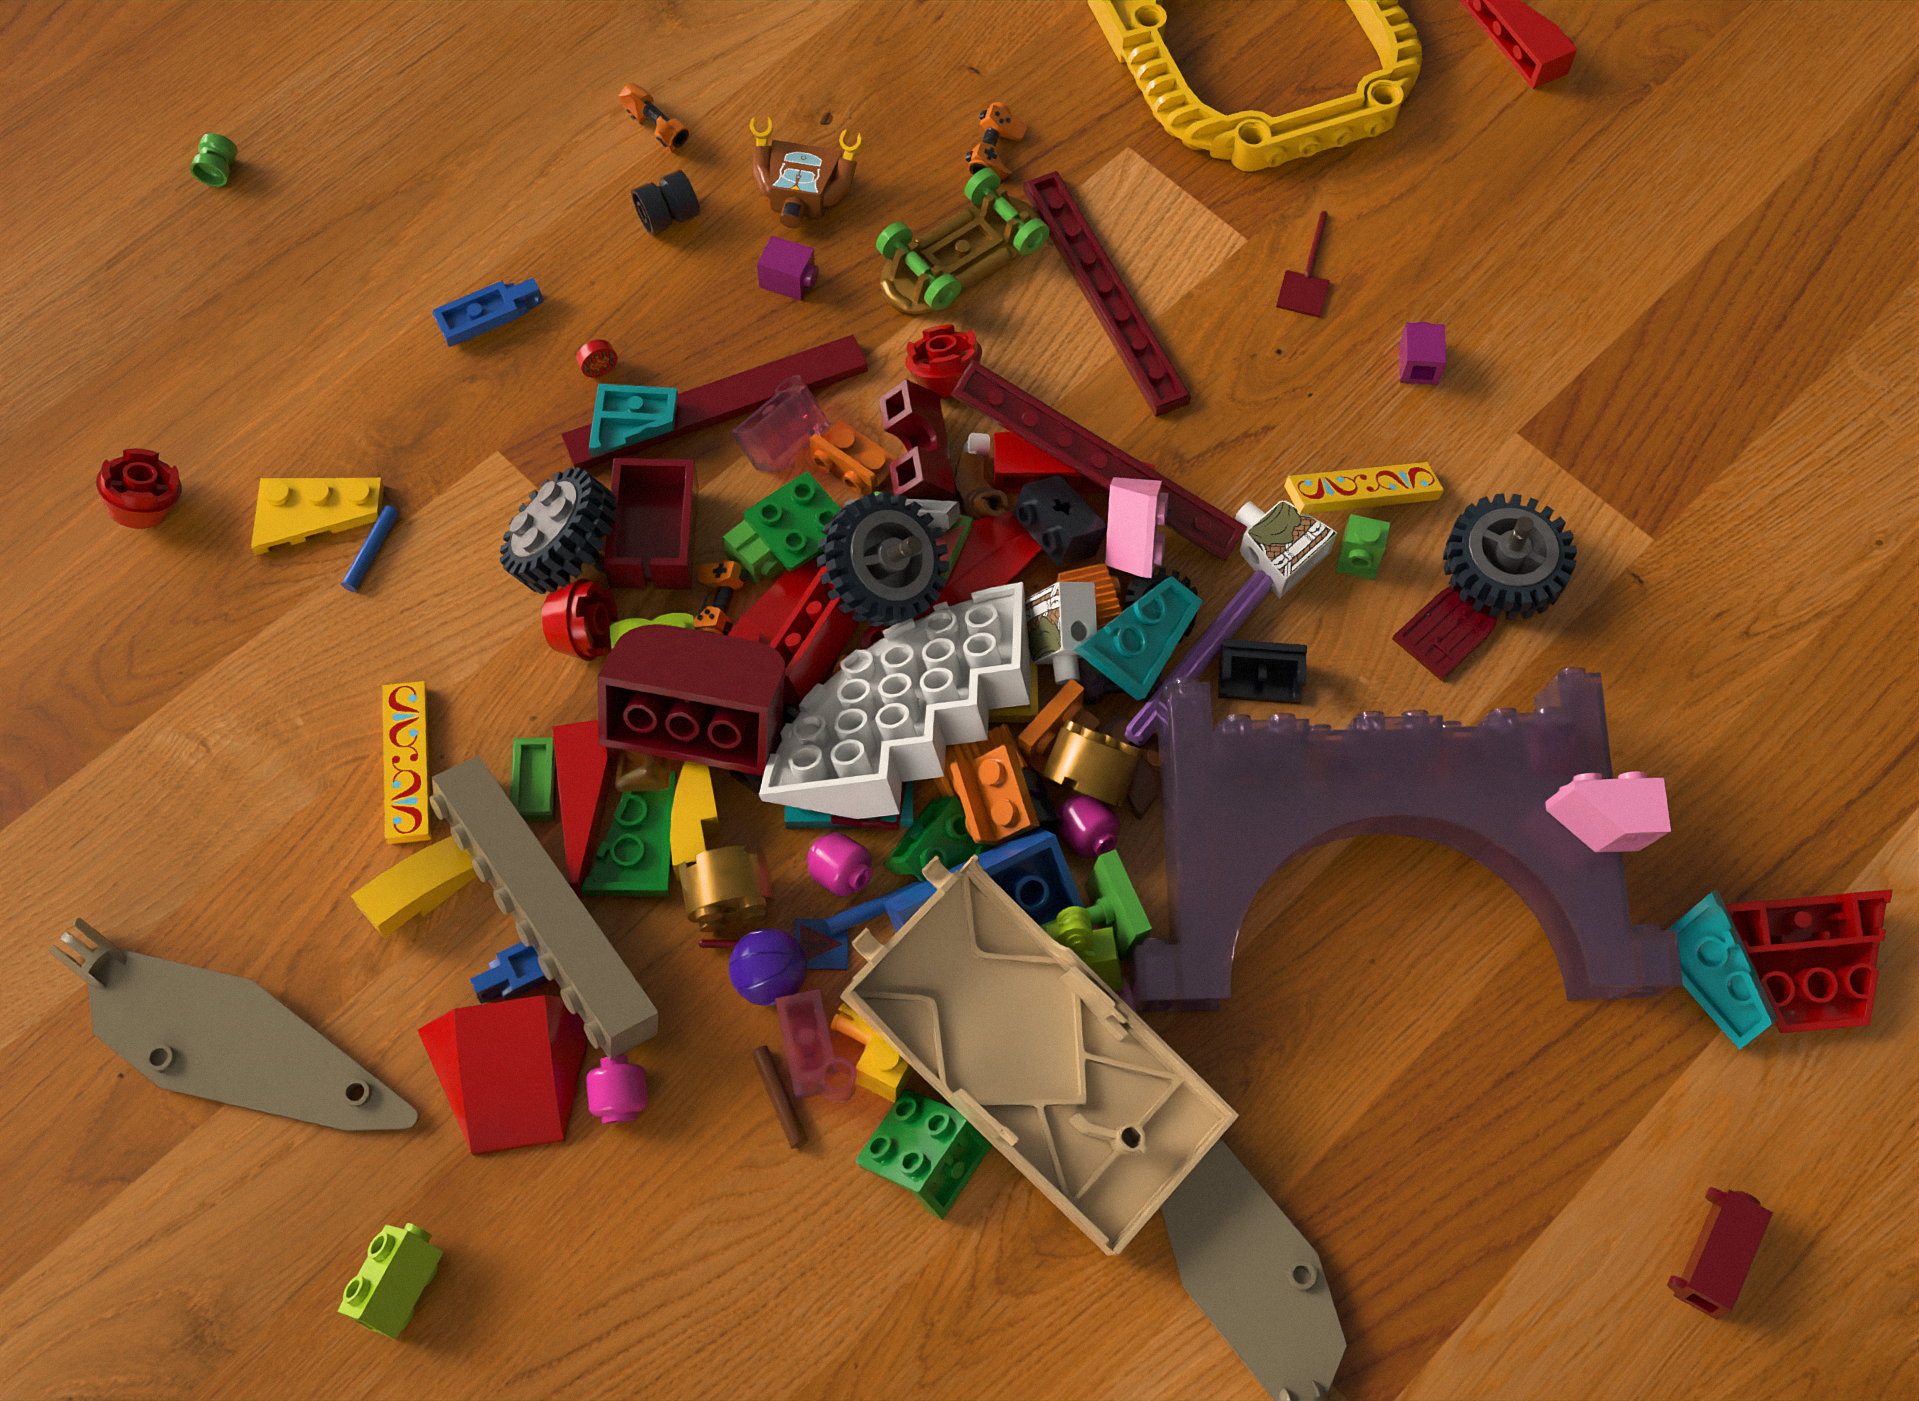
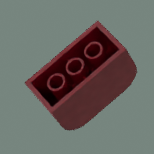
M644 625L629 630L617 640L597 676L599 745L763 776L770 754H775L781 741L785 662L778 651L764 643L671 625Z

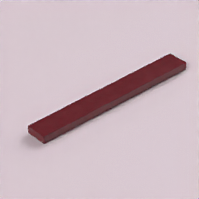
M1054 171L1024 182L1023 191L1042 221L1050 228V238L1154 416L1157 417L1190 404V393L1059 173Z
M852 334L679 393L674 430L598 457H591L589 442L592 423L562 433L561 436L574 469L578 467L584 470L614 458L868 372V363Z
M973 359L951 393V396L1109 492L1113 477L1162 481L1161 493L1169 494L1167 517H1165L1164 526L1224 562L1228 560L1247 528L1244 524Z

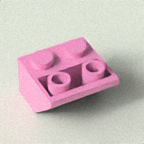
M1113 477L1109 496L1105 560L1107 566L1145 578H1152L1154 566H1162L1166 533L1158 532L1159 525H1165L1169 495L1168 493H1161L1162 481Z
M1646 772L1623 773L1618 776V779H1602V774L1600 773L1576 775L1571 783L1560 787L1559 792L1545 802L1546 811L1595 853L1640 851L1671 832L1664 777L1647 778Z

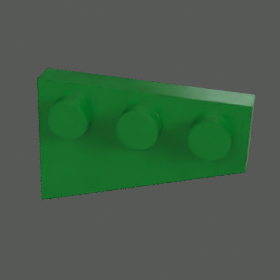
M676 771L632 772L613 815L614 821L605 841L601 842L596 853V862L589 877L586 876L580 889L583 896L670 897L672 869L670 832L671 812L677 786Z

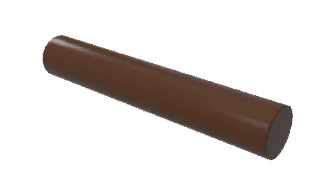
M768 1046L758 1047L751 1052L791 1149L799 1148L808 1142Z

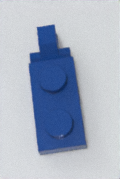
M534 278L514 285V283L504 284L502 280L433 309L432 313L448 346L451 347L520 318V316L528 313V310L543 303V299Z
M523 942L496 953L498 958L488 964L490 970L470 978L472 987L481 1004L502 995L505 1000L514 996L517 997L551 981L542 972L538 962L539 955L532 945L526 947Z

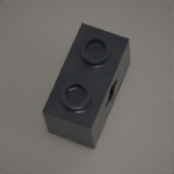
M1060 474L1024 484L1012 512L1017 521L1059 567L1095 556L1108 528L1103 520Z

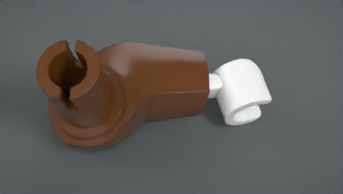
M971 433L969 435L968 441L963 446V452L958 458L954 475L956 497L968 517H972L974 521L987 516L1001 515L1006 511L1002 507L1008 506V498L1005 493L997 489L994 490L984 480V457L988 456L990 450V437L988 434Z

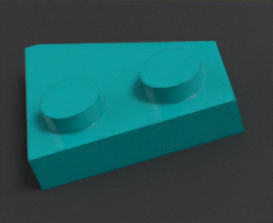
M598 384L589 442L590 456L598 457L673 431L678 404L677 388Z

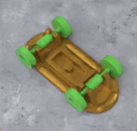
M992 168L981 169L971 177L964 190L965 196L974 205L964 209L911 241L913 232L901 221L889 225L879 235L876 241V249L888 259L881 274L882 294L889 305L907 314H922L933 310H942L948 307L960 293L1014 259L1037 251L1047 240L1050 228L1042 221L1033 207L1022 200L1008 196L1007 191L1002 186L999 188L1001 179Z

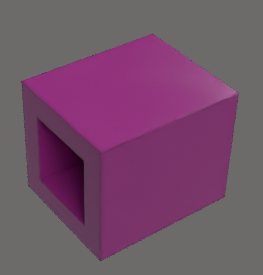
M771 236L757 263L760 288L800 301L807 288L814 287L819 273V267L815 265L813 248L775 236Z
M1406 322L1399 342L1400 383L1438 385L1446 365L1445 325L1430 324L1428 322Z

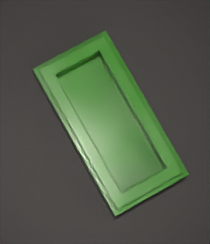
M553 737L514 738L510 801L524 821H554L557 775Z

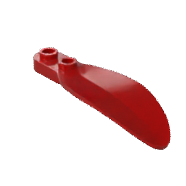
M1013 511L1004 512L997 516H987L974 521L945 587L937 590L941 596L936 602L929 604L931 608L917 615L913 620L917 621L933 613V606L947 602L950 607L972 600L971 593L1008 585L1039 555L1043 548L1012 515ZM881 624L877 627H869L861 637V650H866L877 640L883 639V631L891 626L884 627V624Z

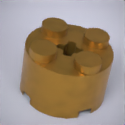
M1066 719L1064 726L1060 729L1042 775L1060 784L1066 782L1067 785L1086 795L1113 805L1122 806L1140 763L1143 750Z
M745 846L723 847L695 855L696 864L688 868L686 861L679 865L678 869L687 918L690 922L698 923L700 932L720 930L725 927V921L742 918L743 923L752 924L768 918L767 909L771 908L775 901L764 849L755 847L756 854H746Z

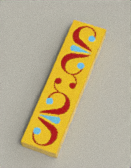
M1428 462L1288 476L1284 485L1300 515L1439 500L1444 491Z
M425 681L382 685L385 840L388 845L431 840L427 685Z

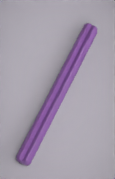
M1263 570L1254 572L1129 723L1125 732V737L1129 741H1132L1137 746L1145 744L1221 651L1224 639H1231L1271 590V585L1273 584L1271 576L1266 575Z

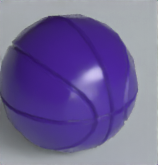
M771 928L756 929L742 937L733 949L729 958V976L737 993L748 1002L761 1006L781 1005L794 997L801 989L807 975V959L800 943L789 933Z

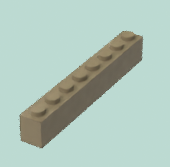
M479 755L433 776L434 795L430 796L429 799L436 816L440 820L447 819L451 825L452 837L461 851L467 849L472 856V865L479 879L482 882L489 881L494 888V898L500 910L505 915L511 913L517 922L515 927L523 944L526 947L532 945L538 953V962L548 980L555 978L562 988L561 997L567 1009L572 1014L579 1013L585 1022L584 1030L593 1047L596 1049L602 1047L608 1058L612 1060L658 1035L659 1012Z

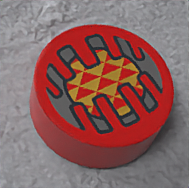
M602 339L586 343L576 356V362L582 373L590 378H598L608 374L615 367L618 360L612 345Z

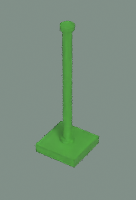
M1115 849L1099 856L1084 886L1093 904L1092 907L1086 908L1091 915V925L1101 922L1103 928H1113L1120 962L1136 956L1150 934L1152 927ZM1056 920L1039 926L1047 933L1046 925L1054 924Z

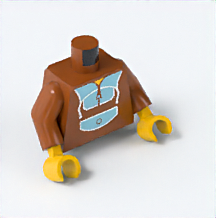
M753 117L751 119L750 129L754 137H756V145H753V176L761 194L770 198L771 210L781 213L780 222L784 226L799 228L803 217L815 219L823 217L828 207H833L850 192L857 161L854 158L865 147V140L860 133L857 137V143L852 147L847 146L850 132L846 129L841 133L839 142L845 150L842 157L841 150L772 140V144L769 146L768 138L771 137L774 130L772 121L768 117V129L763 133H759L755 130L756 118Z

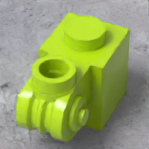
M1079 906L1063 909L1058 913L1054 924L1046 925L1047 934L1053 940L1064 947H1069L1113 991L1124 989L1120 957L1112 927L1092 931L1089 911Z

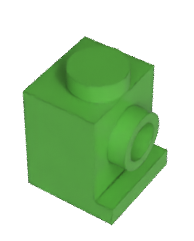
M1350 514L1342 537L1335 572L1375 581L1378 567L1385 552L1390 523Z

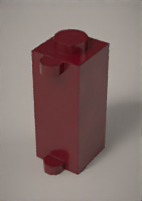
M1710 1187L1705 1198L1713 1203L1682 1277L1670 1276L1667 1286L1675 1292L1674 1297L1717 1320L1733 1310L1773 1212L1760 1206V1201L1748 1193L1732 1191L1730 1189L1723 1192L1717 1188Z

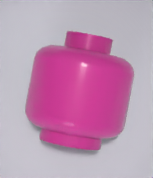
M1077 795L1068 799L1061 806L1058 812L1064 823L1060 826V829L1057 823L1058 834L1079 857L1093 858L1110 852L1115 848L1118 842L1117 836L1120 830V821L1117 815L1102 800L1089 795Z
M835 832L818 838L808 852L809 876L815 883L836 896L845 897L856 890L864 889L872 877L870 852L865 846L843 833Z
M619 1055L612 1060L608 1057L601 1058V1067L591 1070L586 1076L590 1113L596 1117H601L602 1124L637 1120L638 1112L644 1110L648 1105L644 1068L638 1064H628L627 1055Z

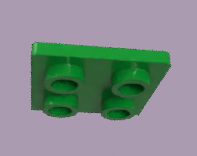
M806 471L745 510L743 514L745 521L787 570L793 572L824 551L817 549L819 540L827 536L822 531L826 524L833 521L831 517L842 509L813 476Z
M955 796L931 799L883 862V865L894 875L914 874L923 883L927 879L923 875L922 869L936 855L939 857L941 864L947 870H950L968 861L974 854L978 856L999 845L976 844L973 837L966 828V815L963 805Z
M904 1089L856 1158V1163L861 1168L910 1191L929 1214L943 1220L992 1147V1144L957 1110L912 1090Z

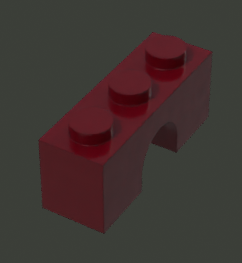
M905 379L879 397L884 431L900 439L907 450L906 454L889 464L894 496L900 494L906 496L907 499L946 501L956 495L940 396L934 391Z

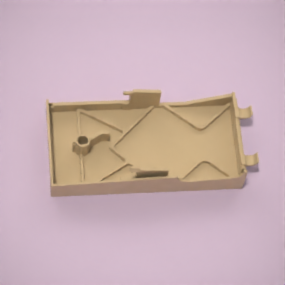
M975 854L959 871L956 870L954 873L947 870L936 855L922 869V873L937 891L885 945L879 943L871 935L867 927L852 942L854 948L868 963L854 976V981L844 990L840 998L1107 1256L1119 1255L1237 1119L1239 1114L1069 947H1064L1053 940L983 870L978 861L979 858Z

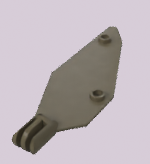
M77 918L73 925L100 947L93 951L68 931L60 939L86 959L83 965L55 945L49 949L50 954L88 983L93 1034L159 1088L344 1131L410 1129L418 1122L419 1115L414 1107L251 979L119 949L81 918ZM358 1087H363V1097L358 1101H353V1091Z
M1219 1138L1160 1206L1183 1288L1273 1401H1327V1393L1347 1344L1318 1253L1223 1140Z

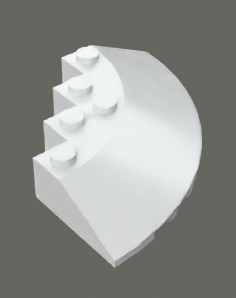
M1023 582L992 587L971 593L972 600L950 607L947 602L933 606V613L917 621L911 618L891 626L883 631V639L874 643L866 650L856 649L840 662L841 669L824 685L817 683L799 704L801 712L793 723L785 724L780 733L782 742L776 753L770 754L764 770L759 793L761 801L854 819L900 814L902 782L944 777L946 745L988 740L989 710L1030 704L1031 669Z

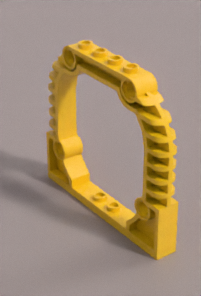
M1088 0V4L1119 62L1127 63L1130 73L1136 79L1138 88L1144 94L1145 101L1151 107L1156 120L1164 126V130L1172 137L1181 139L1186 147L1192 150H1210L1211 157L1231 160L1232 164L1242 171L1252 172L1267 167H1277L1284 162L1300 157H1310L1326 149L1343 147L1350 142L1366 137H1376L1392 129L1396 124L1401 104L1413 89L1421 70V41L1418 39L1415 26L1409 22L1408 15L1399 6L1398 0H1345L1377 51L1383 67L1382 70L1372 72L1363 77L1358 83L1356 93L1281 116L1273 118L1264 112L1254 110L1241 111L1227 116L1202 103L1186 84L1164 44L1167 14L1161 7L1163 0Z

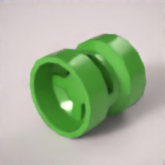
M208 133L201 137L198 145L199 154L193 158L190 172L203 184L214 187L224 186L230 175L231 170L229 166L235 162L238 149L225 136Z

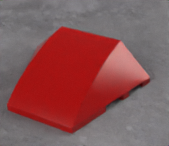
M1893 889L1725 904L1778 1019L1775 1024L1780 1033L1870 1026L1879 971L1876 969L1880 941L1885 939L1886 929L1882 928L1886 904L1891 903Z
M541 995L455 1008L417 1029L472 1155L565 1141L577 1091L576 1083L580 1066L587 1049V1035L584 1030L585 1022L578 1012L575 1014L570 1013L562 997Z

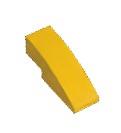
M686 761L676 786L671 812L670 843L676 881H681L678 867L682 862L686 861L688 868L696 864L695 855L706 852L704 836L721 833L709 766Z
M450 836L399 862L356 891L351 897L360 911L385 939L420 912L425 917L474 879L477 874L472 865L473 858L468 850L461 851L453 837Z

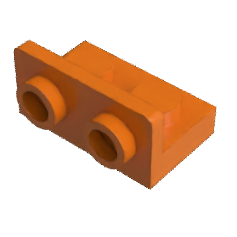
M841 419L823 438L815 433L809 439L811 459L815 466L825 473L831 472L840 478L844 485L855 494L861 493L866 496L876 491L881 492L892 480L889 464L898 458Z
M1072 678L1018 736L1017 746L1028 768L1037 771L1040 777L1046 781H1051V779L1042 774L1066 719L1093 731H1096L1100 725V720L1088 712L1082 705L1085 688Z
M1004 744L972 761L956 760L950 764L954 777L953 786L961 799L966 815V828L976 844L1001 845L1040 826L1014 745Z

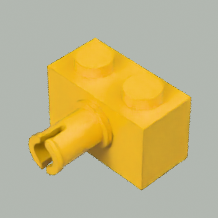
M842 1003L838 1009L841 1013L840 1015L835 1014L831 1029L837 1030L865 1045V1051L855 1067L856 1084L895 1103L909 1081L914 1068L848 1004Z

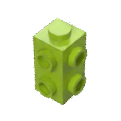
M406 1223L404 1229L386 1224L382 1232L376 1235L370 1243L368 1257L358 1275L346 1286L343 1293V1302L337 1312L373 1332L396 1340L400 1331L411 1321L414 1306L424 1287L433 1280L438 1268L437 1263L444 1251L428 1243L432 1235L418 1226Z

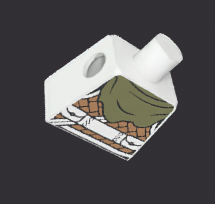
M1249 501L1235 516V520L1247 526V531L1244 533L1240 547L1241 555L1254 571L1263 570L1266 575L1271 576L1273 580L1271 591L1279 599L1331 553L1337 536L1336 531L1309 514L1300 515L1296 507L1287 501H1279L1266 514Z
M1057 582L1026 598L1025 605L1030 659L1034 664H1053L1055 683L1062 685L1067 684L1071 678L1076 682L1080 681L1078 659L1081 656L1074 649L1097 632L1094 582Z

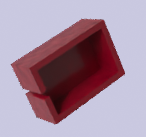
M613 459L611 492L616 497L614 500L617 502V509L613 512L617 516L614 522L608 524L613 529L610 536H606L604 566L610 588L647 589V581L654 583L655 589H691L699 489L695 460Z

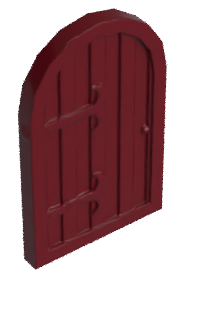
M1449 586L1435 595L1392 638L1393 641L1441 681L1483 641L1488 639L1497 624V618L1488 616L1491 609L1490 606L1484 604L1481 611L1478 612L1472 608L1476 600L1471 596L1464 603L1458 597L1462 590L1461 586L1454 590Z

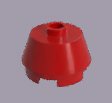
M952 324L934 326L923 330V338L915 343L908 342V355L905 364L918 385L938 393L941 399L952 398L951 393L971 360L973 359L980 364L982 347L977 342L976 335L971 329L963 333L955 332L954 325Z
M147 449L123 450L122 457L115 458L110 462L107 459L104 460L96 478V487L108 515L118 524L134 529L152 528L161 524L182 493V484L177 467L174 465L171 468L168 464L159 460V453Z
M582 578L547 596L542 610V626L546 641L554 651L585 661H592L597 656H606L611 653L610 626L611 621H618V611L610 589L602 590L599 587V581L591 582L586 578Z

